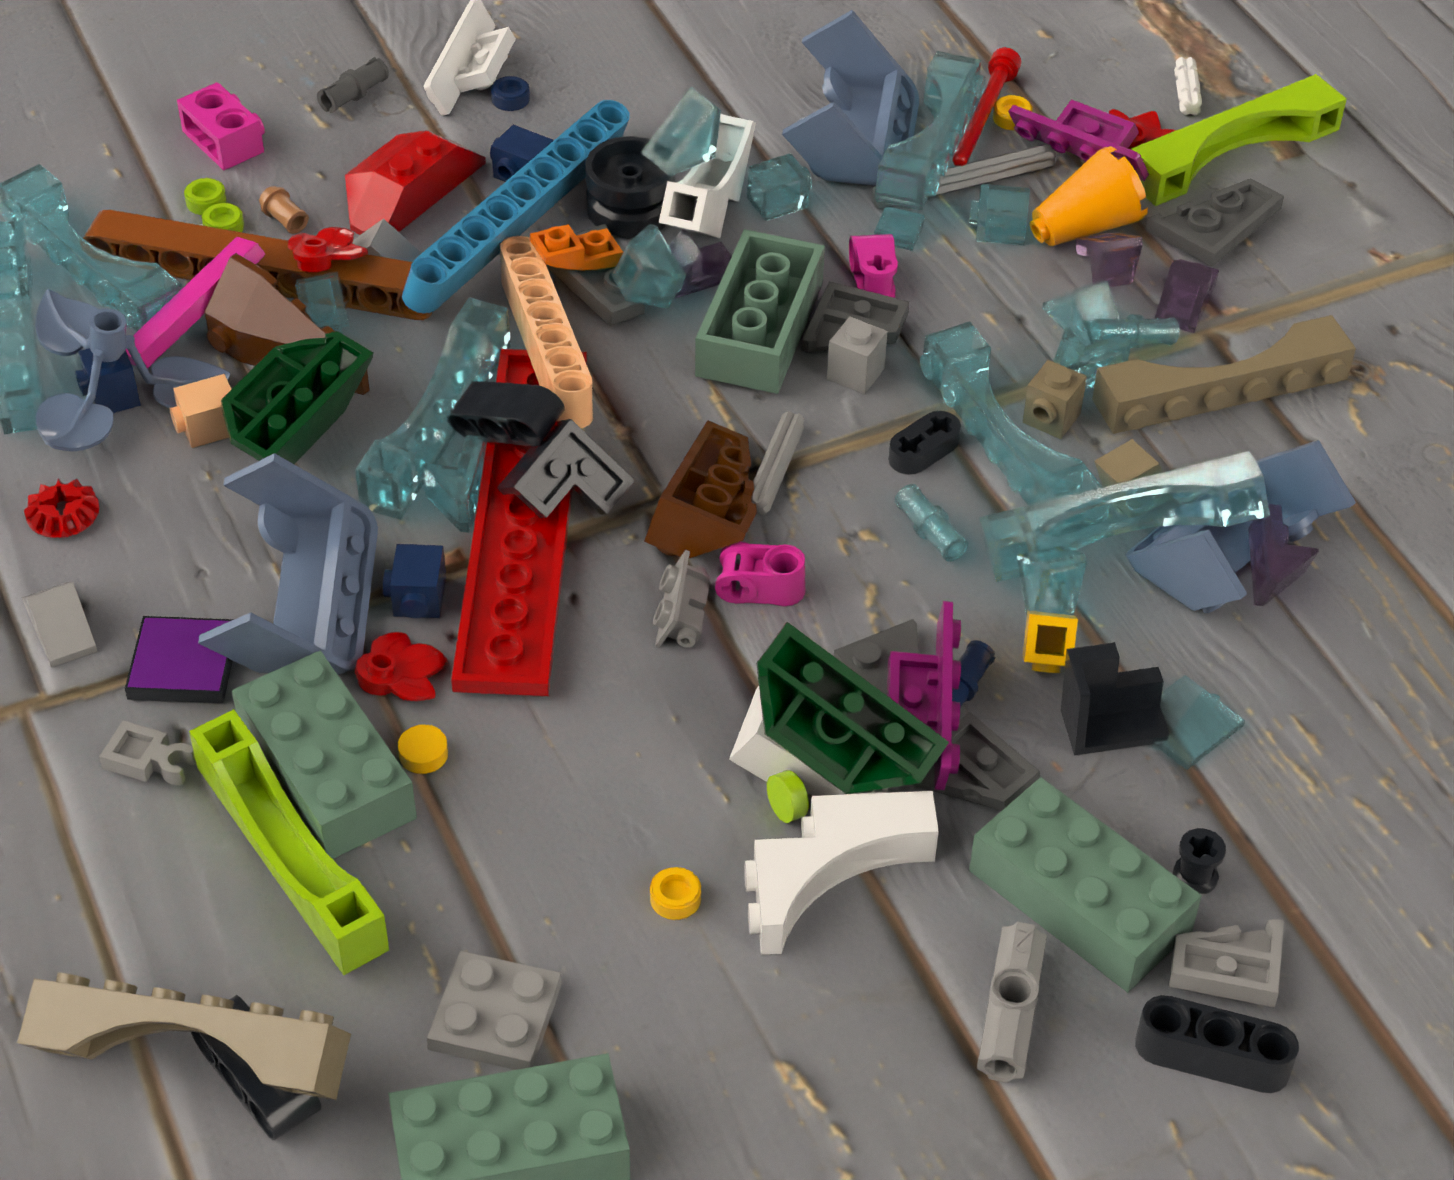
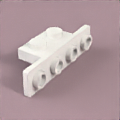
M481 0L469 1L424 84L428 99L435 105L441 116L450 114L460 93L473 89L484 90L496 81V77L503 63L508 58V53L516 40L509 27L494 31L495 23Z

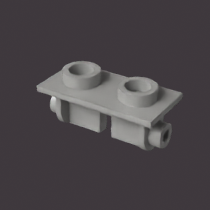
M685 550L675 566L669 564L666 567L660 581L659 590L665 592L664 599L659 603L653 619V625L658 627L655 644L658 648H660L667 637L677 640V643L682 647H692L701 638L705 611L700 609H703L706 605L710 576L704 567L688 565L690 554L688 550Z

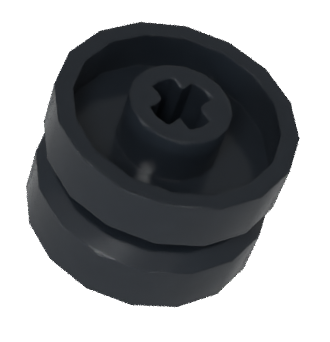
M626 136L615 137L602 142L589 152L585 162L586 204L588 217L595 226L606 224L611 235L627 238L647 236L663 229L666 225L659 223L667 181L675 183V163L670 151L664 145L649 138Z

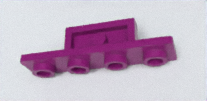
M1072 99L1056 121L1016 105H1012L1008 111L1015 124V131L1028 141L1039 140L1051 145L1052 149L1056 152L1065 153L1067 151L1079 156L1084 162L1090 159L1098 150L1112 146L1117 150L1111 152V154L1117 160L1125 156L1141 181H1145L1149 175L1141 155L1128 149L1139 133L1136 124Z
M943 601L937 622L936 655L890 651L887 677V696L949 741V744L934 763V790L943 791L945 790L949 774L958 773L960 761V745L952 744V731H958L960 702L952 701V689L958 690L960 683L961 661L953 660V648H959L961 620L953 619V602Z

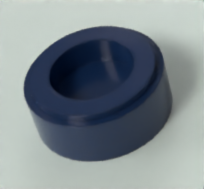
M516 76L499 78L491 85V101L493 105L504 111H516L526 107L530 101L529 84L524 79Z

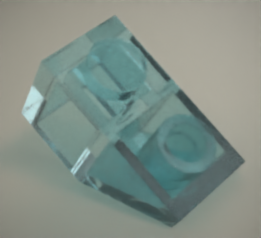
M649 224L628 243L611 276L626 301L669 309L676 294L681 290L687 275L658 227Z

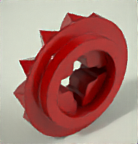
M58 478L56 485L49 487L40 484L38 494L28 495V506L24 509V513L29 527L34 532L45 537L63 538L76 535L91 526L99 514L100 505L92 486H82L78 479L64 484ZM64 501L66 502L65 509H63V515H60L59 510H56L57 503Z

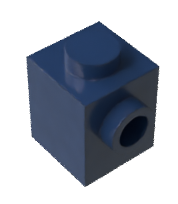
M513 124L500 137H497L491 145L490 158L492 159L493 177L506 182L553 142V139Z
M90 348L78 351L82 369L75 371V375L82 396H86L88 393L93 365V353ZM126 350L118 360L113 362L102 361L97 392L93 404L106 406L113 413L141 406L133 367Z
M396 544L393 568L385 569L383 577L384 597L391 598L393 617L440 618L446 583L443 545Z

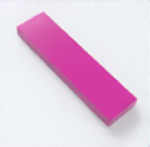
M236 237L133 335L135 337V346L147 369L205 314L208 303L232 255L237 253L254 264H257L264 257L265 253L258 243ZM126 349L131 364L136 366L128 349Z

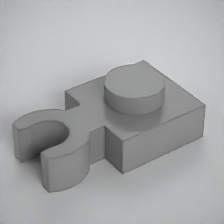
M122 720L99 756L102 769L145 782L149 780L153 772H158L162 774L166 782L173 785H183L185 781L183 768L174 766L175 764L184 762L195 765L196 763L192 746L185 743L170 745L167 733Z

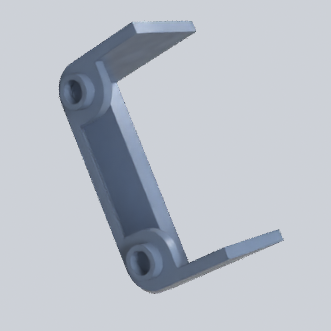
M851 10L803 38L802 43L825 69L822 89L830 104L783 129L782 135L805 159L811 171L817 177H821L826 181L876 186L907 178L919 107V94L911 78L856 13Z
M1317 440L1246 463L1227 472L1133 546L1125 556L1135 572L1190 610L1202 609L1204 613H1210L1227 602L1242 599L1247 595L1246 590L1235 573L1272 542L1287 538L1289 542L1297 541L1313 530L1311 523L1319 516L1350 508L1356 502L1322 444Z
M275 453L225 477V487L259 505L258 528L260 534L270 546L283 553L274 621L271 623L250 612L200 634L198 644L258 673H271L320 650L337 675L355 669L357 660L363 655L378 535L377 521L372 511L358 500Z

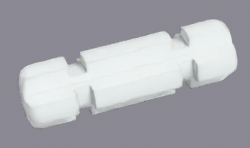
M1183 57L1178 58L1174 69L1177 79L1176 85L1180 101V111L1185 116L1190 113L1194 116L1198 115L1201 112L1200 106L1202 105L1199 78L1196 71L1197 64L1192 57L1187 59Z

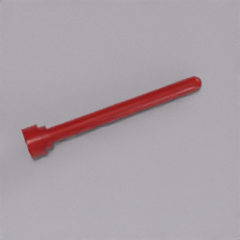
M1002 47L997 49L989 61L988 70L991 77L953 155L952 162L955 166H964L968 163L1004 83L1013 80L1017 76L1022 61L1020 55L1011 48Z

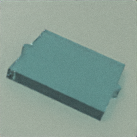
M1184 675L1162 692L1160 707L1169 730V738L1153 741L1152 748L1157 751L1162 750L1188 770L1244 726L1245 720L1220 702L1218 694H1210Z

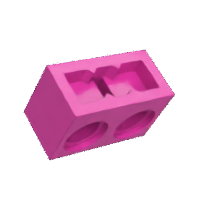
M218 82L177 99L182 131L222 170L229 169L264 153L262 135H264L265 129L260 117L254 112L251 113L241 104V101L234 93L230 94Z

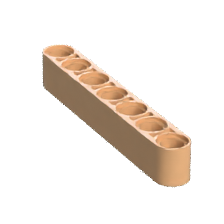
M508 237L500 243L501 283L539 385L551 390L562 400L565 410L557 421L572 419L580 428H585L593 421L592 377L547 266L531 243L530 237Z

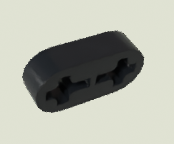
M933 411L901 430L890 441L888 457L890 466L899 473L910 475L917 474L942 459L958 447L961 430L960 420L950 412Z

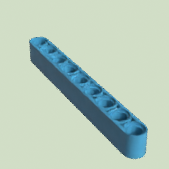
M614 100L598 102L420 254L411 264L402 292V299L405 305L419 313H431L439 308L500 254V243L504 239L520 236L586 178L585 162L589 152L602 142L615 137H623L630 119L628 109L623 104Z

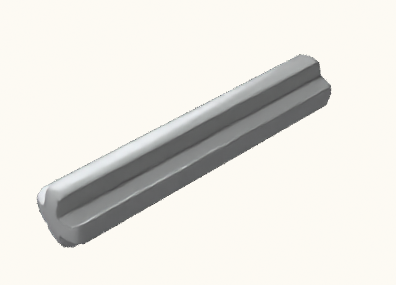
M787 411L782 414L753 481L752 503L756 504L757 512L761 515L770 511L804 430L803 423L805 419L800 413L794 414L791 411Z

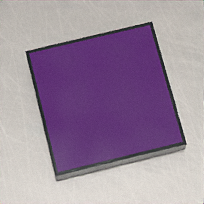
M143 616L125 685L127 700L224 703L233 660L198 644L200 634L234 619Z

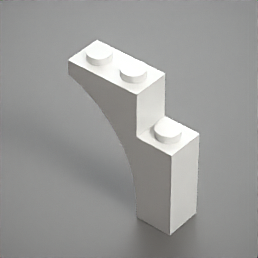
M714 113L702 150L689 173L680 182L667 181L659 223L684 231L716 238L721 237L728 200L739 202L756 122Z
M933 791L812 796L810 816L802 817L801 819L802 838L755 840L754 860L745 861L744 868L746 892L755 891L756 903H748L750 935L759 934L761 955L782 954L786 939L802 913L818 897L842 881L880 867L914 862H935L939 831Z

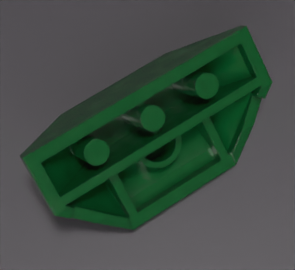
M338 331L325 334V338L304 339L274 347L221 399V408L231 444L258 461L275 453L295 464L345 412L373 359L374 352Z
M788 622L784 624L756 663L764 734L844 794L919 784L949 744V741Z

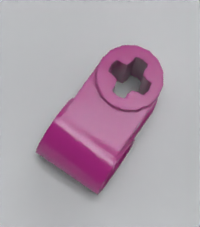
M893 235L850 236L849 263L851 272L854 273L856 287L895 298L896 289L893 276L897 272L898 261L895 254Z
M738 542L721 549L719 560L723 569L722 574L717 577L715 583L716 594L721 599L735 604L760 603L778 606H792L803 599L806 592L805 557L797 547L787 544L763 545ZM737 555H741L740 565L736 562ZM737 581H740V589H739V590H736V582H737Z

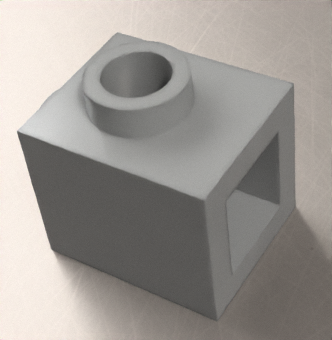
M849 316L829 341L827 380L866 394L885 369L888 331Z

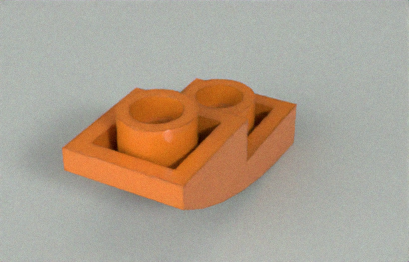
M567 224L530 233V241L546 265L568 270H597L623 265V251L607 228L592 230L576 236L570 225Z

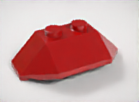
M427 130L396 135L345 174L350 230L361 235L376 223L385 219L393 228L400 232L485 165L486 157Z

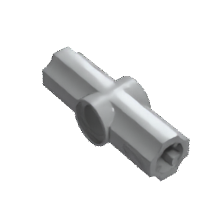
M1016 922L1014 925L1002 927L977 1063V1070L984 1072L991 1080L1008 1083L1013 1079L1024 1077L1047 935L1041 933L1033 924ZM1006 999H1013L1020 1003H1012L1006 1001Z

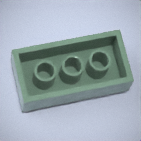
M746 229L743 230L695 338L696 377L776 394L779 393L823 284L825 245Z
M321 650L232 690L237 714L258 741L272 771L296 812L332 859L417 819L411 779Z
M1041 777L974 835L969 871L1127 993L1173 950L1177 934L1193 931L1202 895Z
M609 1053L388 1093L401 1180H630V1149Z

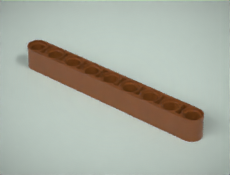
M116 210L100 211L80 242L83 254L95 263L192 280L236 237L258 243L264 251V257L256 265L268 271L278 280L274 288L284 297L293 299L297 297L299 300L412 320H425L433 313L415 312L409 309L402 299V292L411 264L413 263L409 261L366 254L354 260H331V268L326 271L306 272L298 269L297 261L293 258V252L288 249V240Z

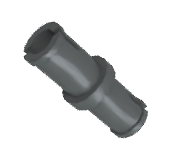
M374 57L356 70L348 69L340 75L338 81L318 91L317 100L321 108L326 112L330 111V113H333L350 100L358 101L366 96L368 89L388 78V68L380 58L376 59Z

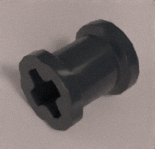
M1203 828L1189 830L1182 836L1180 841L1179 854L1181 858L1174 865L1173 875L1199 894H1207L1214 890L1218 883L1219 874L1217 866L1223 862L1226 854V844L1216 832Z

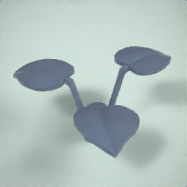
M50 289L46 290L40 301L36 313V335L38 341L46 350L60 356H71L78 353L84 347L85 349L90 348L93 353V365L85 400L74 394L62 393L48 397L38 407L35 417L36 428L45 444L54 449L63 451L86 450L100 444L109 436L113 427V412L108 407L93 404L96 397L102 361H116L126 349H128L144 381L147 384L154 385L153 396L155 400L169 409L177 406L173 388L225 374L228 382L230 380V372L220 367L180 356H170L156 360L152 364L150 373L135 346V337L133 335H126V318L121 312L108 308L98 309L85 302L61 296Z

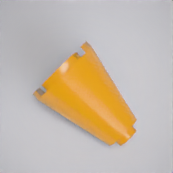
M1112 146L1098 150L1032 211L1033 220L1030 221V228L1034 237L1040 243L1045 242L1049 246H1056L1142 220L1148 213V207L1141 210L1140 203L1141 200L1146 198L1145 189L1138 174L1125 156L1117 160L1111 154V152L1117 149Z

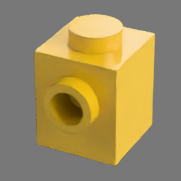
M1027 611L1022 656L1024 662L1032 663V670L1060 673L1061 666H1065L1066 649L1075 648L1077 617L1075 615Z

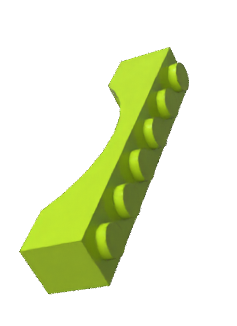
M1315 74L1134 147L1131 150L1141 155L1149 173L1146 180L1141 181L1145 189L1146 198L1154 206H1158L1187 194L1191 181L1199 170L1212 159L1229 150L1266 141L1312 142L1340 129L1347 98Z
M233 709L190 730L189 734L198 770L341 973L346 975L390 951L383 912L359 879L342 869L311 834L282 789L258 741L237 712Z

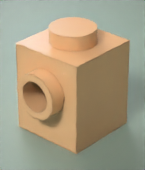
M225 374L173 388L177 406L170 408L171 418L176 432H185L191 448L229 438L221 408V399L231 390Z

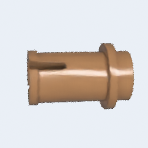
M271 186L262 192L259 203L265 215L274 217L291 234L299 233L306 227L309 217L304 210L300 209L290 200L288 191L282 187Z

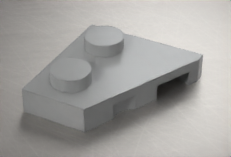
M1267 920L1265 929L1241 933L1238 925L1221 927L1214 932L1208 933L1196 931L1177 934L1173 947L1169 987L1275 1007L1279 994L1284 920Z

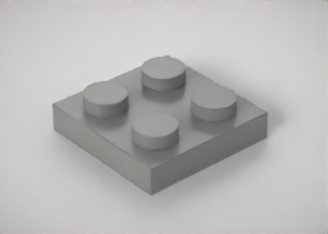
M460 951L427 1036L428 1050L515 1070L534 1067L562 985L561 973Z

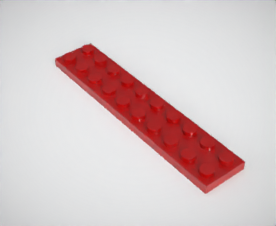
M501 349L496 382L540 386L527 350ZM581 352L587 365V352ZM487 442L451 677L452 692L549 696L573 488L569 490L547 518H539L515 494L503 495L497 489L498 485L531 446Z

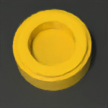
M1007 95L999 98L993 110V121L995 124L1006 130H1015V124L1008 111L1012 105H1016L1032 112V104L1027 99L1017 95Z
M416 725L404 731L398 740L399 760L402 766L408 771L417 774H427L441 768L448 758L445 734L439 728L432 725Z
M671 867L658 872L650 884L651 906L657 914L667 919L680 920L691 916L697 911L701 903V883L698 877L690 870L681 867Z

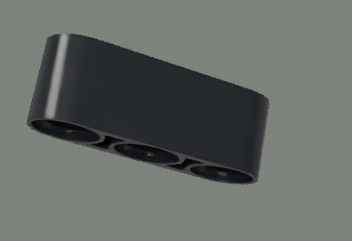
M472 381L447 415V421L457 433L470 440L539 446L564 412L565 406L555 393L543 386Z
M235 995L229 999L234 1001L233 1009L249 1011L250 1007L240 996ZM191 1032L202 1054L271 1140H276L321 1110V1103L318 1097L285 1092L263 1084L248 1063L225 1043L210 1035Z
M1160 995L1147 1001L1142 1010L1135 1038V1047L1145 1061L1154 1065L1262 1093H1274L1287 1085L1299 1051V1042L1295 1034L1281 1024L1173 996ZM1156 1028H1160V1029L1167 1030V1031H1169L1170 1033L1161 1032V1031L1157 1030ZM1210 1042H1216L1222 1046H1215ZM1264 1056H1270L1275 1060H1270L1268 1058H1265Z

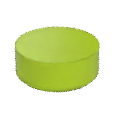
M212 178L194 180L184 190L186 206L194 214L202 215L210 206L227 202L224 185Z
M218 203L210 206L203 212L202 224L203 226L243 232V213L239 207L233 204Z
M790 770L770 776L767 780V795L770 805L778 818L784 823H790L805 817L809 809V798L799 776Z

